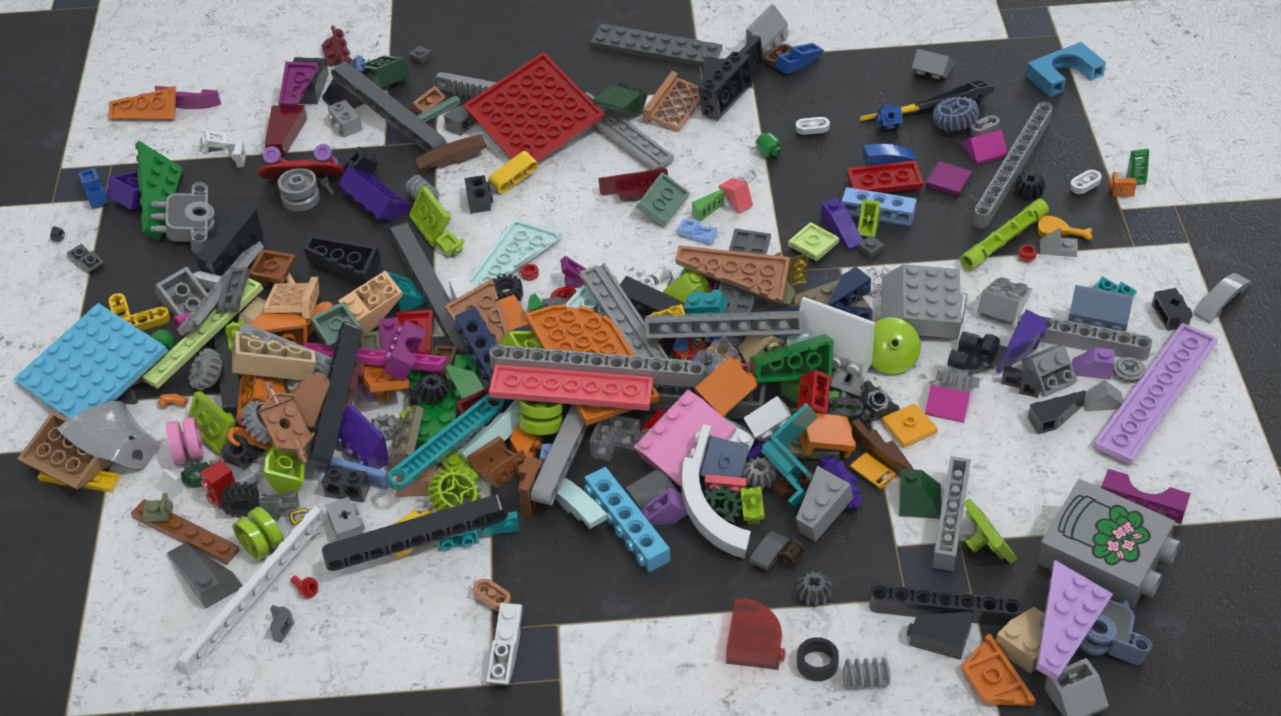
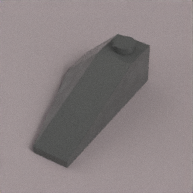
M187 543L167 552L169 558L205 609L243 587L231 570Z

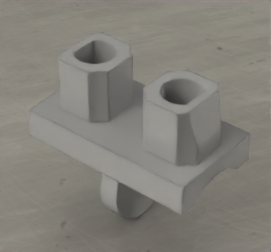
M836 368L832 378H830V386L838 388V390L833 388L831 391L839 392V397L851 398V394L861 397L863 391L861 387L864 379L852 374L849 383L845 382L844 380L848 373Z

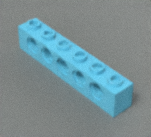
M604 467L585 476V493L592 497L607 513L606 521L614 526L618 537L624 539L628 550L634 552L640 566H644L648 572H651L670 562V548L609 470Z

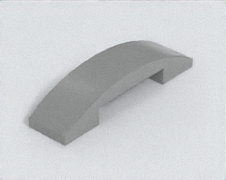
M1236 273L1228 275L1209 292L1194 312V315L1211 324L1221 314L1222 308L1237 293L1242 294L1251 285L1252 281Z

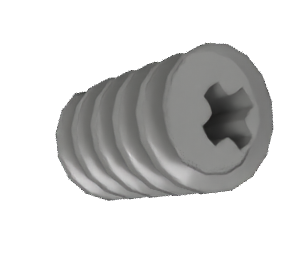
M415 175L406 182L404 191L416 200L420 188L423 186L428 187L439 202V191L420 175Z
M876 657L872 659L871 664L868 658H864L862 664L856 658L853 665L850 659H846L843 665L845 688L848 681H851L853 687H856L857 681H860L862 687H864L866 680H869L871 686H874L875 680H878L879 685L882 686L884 679L887 680L890 686V666L886 657L881 658L880 664Z

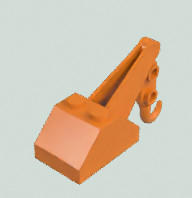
M321 302L315 305L311 317L319 312L330 309L332 303ZM263 312L250 323L252 326L302 346L307 343V337L315 331L311 325V317L310 319L303 318L302 312L295 314Z
M244 374L239 385L236 422H238L239 416L243 414L241 410L250 402L258 401V403H264L266 401L268 393L263 386L264 383L271 381L277 393H286V389H284L285 380L277 377ZM280 420V426L284 428L286 422ZM233 427L227 433L229 441L236 446H240V443L234 439V434L244 437L250 445L258 446L267 451H270L274 444L273 441L263 444L262 441L257 442L255 436L251 438L250 431L246 432V429L240 427Z

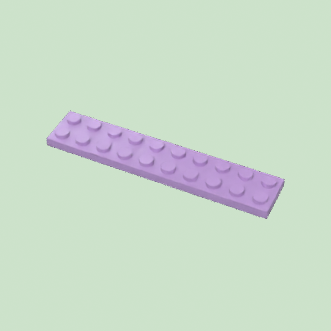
M1182 323L1096 439L1093 448L1131 465L1215 347L1218 338Z

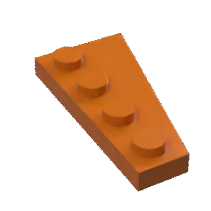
M175 86L163 90H155L150 93L138 94V96L109 101L110 119L175 120Z

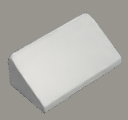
M201 271L193 273L202 287L210 290L222 277Z

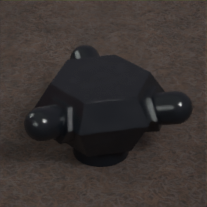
M869 380L864 382L865 389L862 391L860 398L864 411L858 417L862 423L867 419L876 420L900 410L899 405L894 404L892 398L880 387L874 386Z

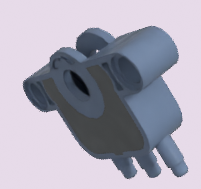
M1123 599L1122 603L1110 600L1086 637L1094 643H1098V645L1089 643L1085 638L1079 647L1089 654L1103 655L1108 652L1109 655L1121 660L1141 665L1149 654L1152 643L1147 637L1132 632L1135 615L1129 608V600ZM1044 613L1040 619L1042 627L1044 626Z

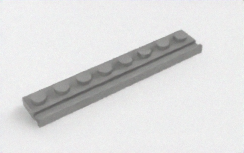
M589 92L585 93L593 101L595 97ZM594 103L605 115V118L594 126L649 168L656 170L674 161V155L612 109Z
M260 241L241 253L180 325L177 331L181 336L187 332H194L209 312L215 308L220 300L230 269L248 268L249 264L255 260L256 256L264 248Z
M602 263L599 267L596 265L580 271L581 279L604 314L618 327L635 356L669 359L655 338H646L645 322L605 263Z

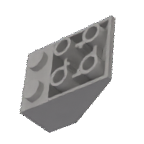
M996 278L982 291L977 312L1014 323L1022 312L1032 292V288H1029L1024 283H1012L1008 278Z

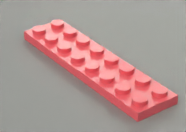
M495 364L489 397L649 410L653 377Z

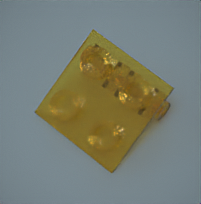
M777 252L774 256H783V255H782V253ZM808 254L791 257L787 281L790 285L807 282Z

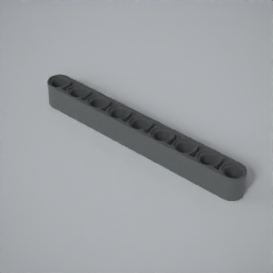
M343 62L331 70V75L336 82L424 151L429 152L447 144L441 134L348 62Z

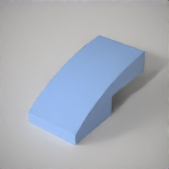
M683 219L676 229L678 234L704 244H711L718 234L717 228L701 226L699 220Z

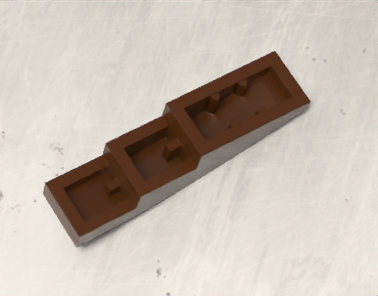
M482 135L467 137L435 148L415 160L420 171L424 173L436 165L441 169L454 160L460 164L485 149L487 145Z
M859 418L852 421V436L869 455L895 472L898 477H900L901 469H913L893 440L885 443L876 429L868 432Z

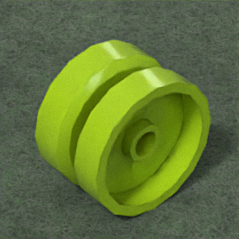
M520 400L519 427L521 430L535 435H548L560 430L562 426L561 413L563 412V403Z
M259 506L248 512L247 518L242 517L232 524L234 534L242 547L258 561L269 554V548L275 550L284 541L283 534L274 519Z

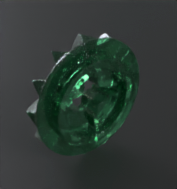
M198 461L196 464L191 462L190 466H184V471L181 472L183 484L191 488L202 487L201 481L203 479L200 472L209 467L207 461L204 463ZM195 471H198V472L200 473V474H199L200 477H198L196 474H194V472H195Z

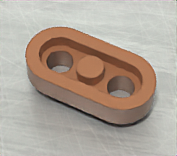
M480 579L475 582L473 586L475 597L493 610L499 611V602L511 604L510 593L490 579Z

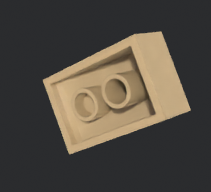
M1036 607L1010 620L997 634L996 643L1005 656L1030 674L1036 670L1043 629L1040 624L1043 612Z

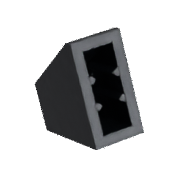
M958 612L917 615L914 624L910 623L907 630V636L910 637L909 646L961 660L972 626L973 613Z

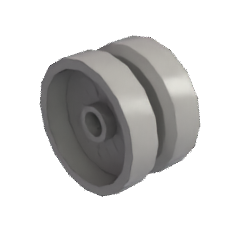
M296 168L286 171L280 176L278 187L281 193L282 204L286 209L296 212L306 211L313 208L320 200L316 176L312 171Z

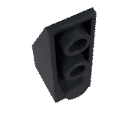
M1086 391L1073 392L1068 395L1030 404L1028 419L1037 434L1057 430L1084 406Z

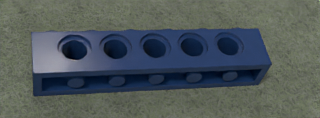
M475 306L455 316L456 323L454 328L458 335L462 334L464 338L462 342L467 350L470 349L472 352L471 358L474 364H478L481 368L479 370L480 375L484 381H488L489 387L494 370L490 367V364L485 362L490 360L489 351L497 343ZM470 330H476L475 333H469ZM479 345L485 346L484 348H477ZM504 399L502 412L506 411L516 399Z

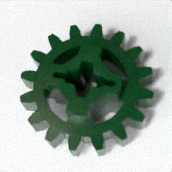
M723 485L720 486L719 490L712 486V492L705 490L706 496L704 497L707 503H710L712 510L728 523L735 525L734 519L740 520L739 513H742V507L740 506L742 502L741 499H737L738 493L731 494V488L729 487L727 490H724ZM733 504L734 508H733L732 513H730V510H729V509L731 508V505Z

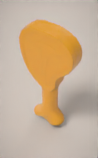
M1053 216L1041 217L1037 226L1038 234L1041 237H1045L1056 229L1061 228V235L1080 236L1084 237L1087 241L1093 238L1091 228L1084 230L1072 228L1063 220Z

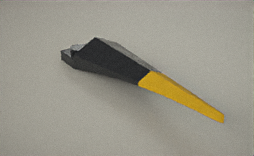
M984 80L966 82L932 98L901 107L902 115L933 110L936 104L947 100L946 98L951 99L960 96L961 98H972L973 101H976L978 95L979 97L989 96V93H994V86ZM877 113L860 116V121L876 119Z

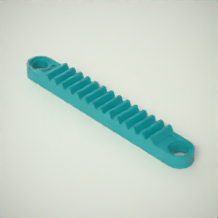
M489 394L484 396L395 466L388 474V486L393 490L399 491L405 489L415 480L417 481L426 471L428 472L431 467H435L437 462L440 463L442 458L445 459L448 453L451 454L453 449L456 450L458 445L461 446L464 441H467L470 436L472 437L475 432L477 433L480 428H483L485 424H488L493 417L500 413L503 409L504 398L489 397ZM495 400L499 405L492 406L489 401ZM400 476L403 478V481L395 482L392 478Z

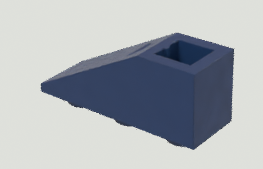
M857 267L843 274L828 302V306H849L861 297L866 296L871 291V277Z

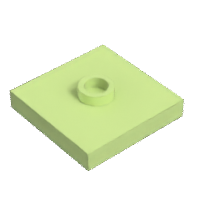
M810 222L788 241V246L818 261L839 243V237Z

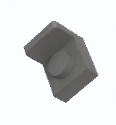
M272 605L270 611L274 620L271 622L270 631L274 641L282 643L294 625V620L289 609L283 606Z

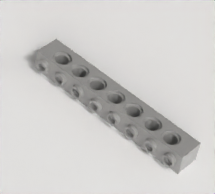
M803 311L649 315L645 318L646 338L803 334Z

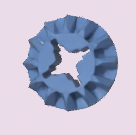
M357 55L350 65L362 73L365 67V59L363 56Z

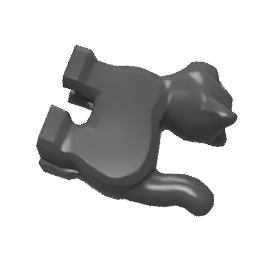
M288 491L284 495L262 494L259 506L269 515H280L287 510L300 509L298 491Z

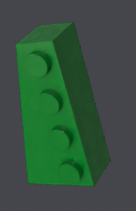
M824 334L751 356L750 373L756 378L757 382L800 380V376L813 370L830 375L832 378L834 340Z

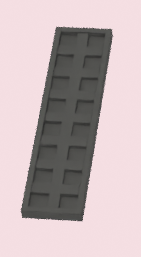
M601 24L591 40L592 48L704 67L707 56L719 58L723 50L722 44L693 40L609 24Z
M735 228L729 251L767 255L771 233ZM720 281L718 290L723 292L728 301L725 313L753 311L756 299L755 294ZM721 336L723 346L727 350L739 351L738 346L746 338V336ZM705 337L704 343L708 347H712L709 337Z

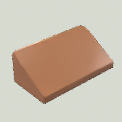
M434 86L411 104L410 109L421 114L438 105L446 97Z

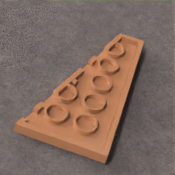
M679 245L676 264L782 305L790 257Z
M493 278L444 306L454 323H456V315L476 306L497 345L507 334ZM470 330V331H469V333H475V332H476V330ZM484 345L477 346V348L485 347Z

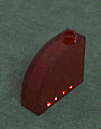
M735 597L726 648V664L779 670L780 661L784 662L785 648H782V629L779 620L765 605L754 600Z

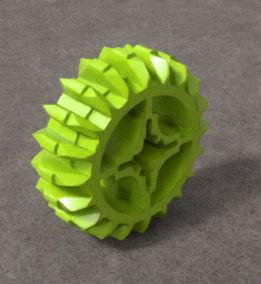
M450 467L446 470L442 469L428 483L429 488L426 494L429 497L427 501L432 502L431 508H436L437 511L463 504L464 498H467V503L481 499L482 495L479 494L481 488L476 487L478 481H472V475H465V470L460 473L458 467L454 470ZM445 483V491H441V484Z

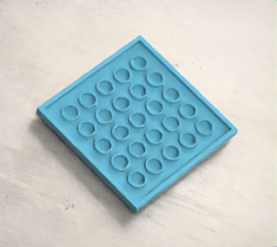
M97 303L22 370L14 380L56 412L70 419L91 407L115 401L164 356L168 350L160 342Z

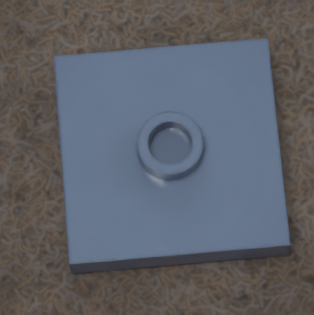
M710 435L699 474L701 476L708 474L741 478L750 446Z

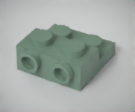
M345 302L333 305L330 309L319 312L311 317L313 329L319 338L323 339L329 349L335 347L340 327L344 321L361 327Z

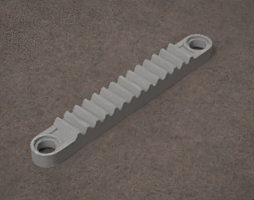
M444 72L437 73L433 79L434 86L439 90L453 92V95L459 93V96L465 94V97L470 95L471 98L497 83ZM439 79L444 80L445 84L441 83Z

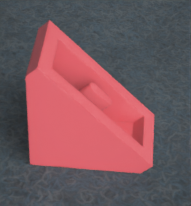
M731 178L718 186L720 190L724 191L725 197L738 214L753 206L748 183Z

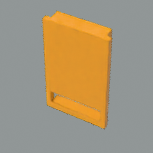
M867 452L850 465L851 469L879 487L880 490L892 481L896 475L895 472ZM888 472L891 473V474H890L887 478H885L881 483H879V484L876 483V482H877L878 480H880L883 476H885Z

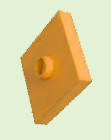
M916 403L882 417V423L903 448L936 434L938 430Z

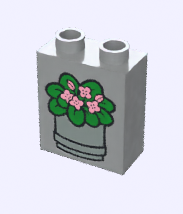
M1078 479L1041 541L1038 564L1051 570L1052 564L1056 560L1113 593L1111 598L1121 603L1123 599H1128L1130 607L1135 608L1142 594L1150 598L1154 596L1163 576L1155 570L1160 561L1171 565L1181 542L1172 538L1174 520Z

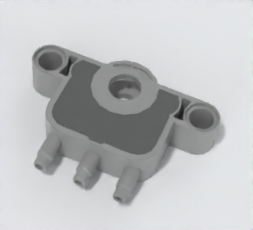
M197 182L192 185V194L175 193L169 195L166 201L152 202V207L166 208V213L151 214V219L165 220L166 226H151V232L166 233V237L172 241L191 242V251L198 254L207 243V233L214 228L213 218L215 212L214 208L208 204V186L203 182Z

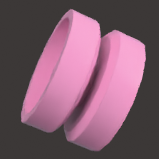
M195 417L183 419V432L177 420L166 423L167 439L175 465L187 461V450L193 461L204 458L202 437Z

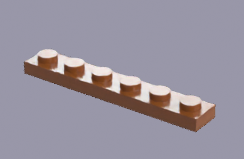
M143 499L131 512L132 517L182 543L189 544L203 554L225 565H228L240 552L238 545L174 513H170L168 521L144 522L142 514L145 501H148L146 499Z

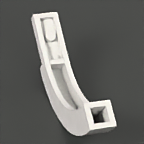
M703 424L701 431L696 433V449L692 448L690 458H684L681 483L684 505L693 524L707 540L723 551L744 559L751 531L738 528L717 515L707 503L701 490L699 472L711 426Z

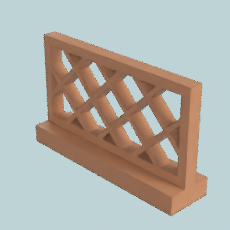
M671 71L644 108L642 122L648 124L650 121H653L679 132L700 103L699 95L692 94L695 91L699 93V86L677 78L678 73ZM679 84L681 86H684L685 88L678 89L677 85ZM688 93L689 96L682 97L681 94ZM677 94L678 98L671 99L670 95ZM692 101L693 104L686 105L685 102ZM681 102L682 106L675 107L674 103ZM670 104L671 108L664 109L663 105ZM685 110L686 114L679 115L678 111ZM674 112L675 116L668 117L667 113ZM663 114L664 118L656 117V115ZM678 120L679 125H675L671 121Z

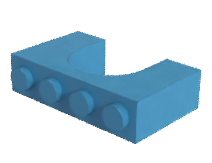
M1079 42L1028 62L1026 77L1049 97L1064 92L1066 80L1055 69L1062 67L1073 68L1091 81L1104 76L1106 62L1085 44Z

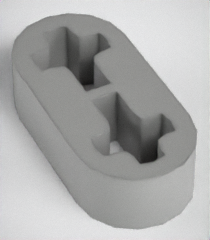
M993 115L976 121V124L970 127V134L973 137L995 132L999 129L1000 119Z

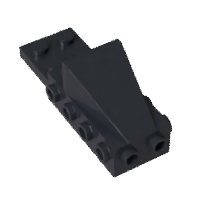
M755 35L739 52L732 51L725 60L710 56L705 58L701 85L698 87L702 115L720 119L752 85V76L764 64L761 36Z

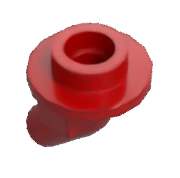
M294 575L290 579V582L298 588L299 595H303L305 598H312L317 594L318 583L313 577H306L301 580Z

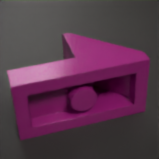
M564 256L560 262L561 271L565 275V287L581 288L585 283L580 277V271L587 268Z

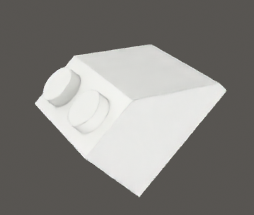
M777 396L744 417V420L756 439L767 441L792 415L785 403Z

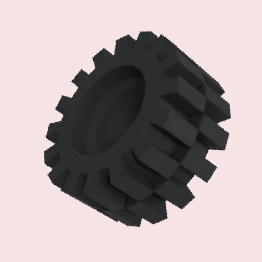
M503 274V277L498 275L497 279L493 278L498 300L515 295L517 300H522L523 287L520 278H517L516 275L512 277V274L508 276ZM510 289V291L503 292L502 290Z
M237 482V485H234L232 483L230 487L226 486L225 490L222 491L223 511L227 515L230 514L231 517L237 515V518H241V515L247 517L248 512L259 506V490L256 486L254 487V484L250 483L248 485L247 482L243 484Z

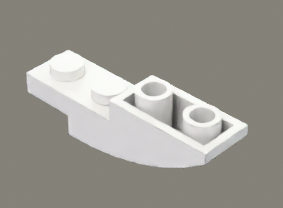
M500 603L495 640L492 642L486 679L488 684L509 685L521 633L520 623L523 611L521 604Z

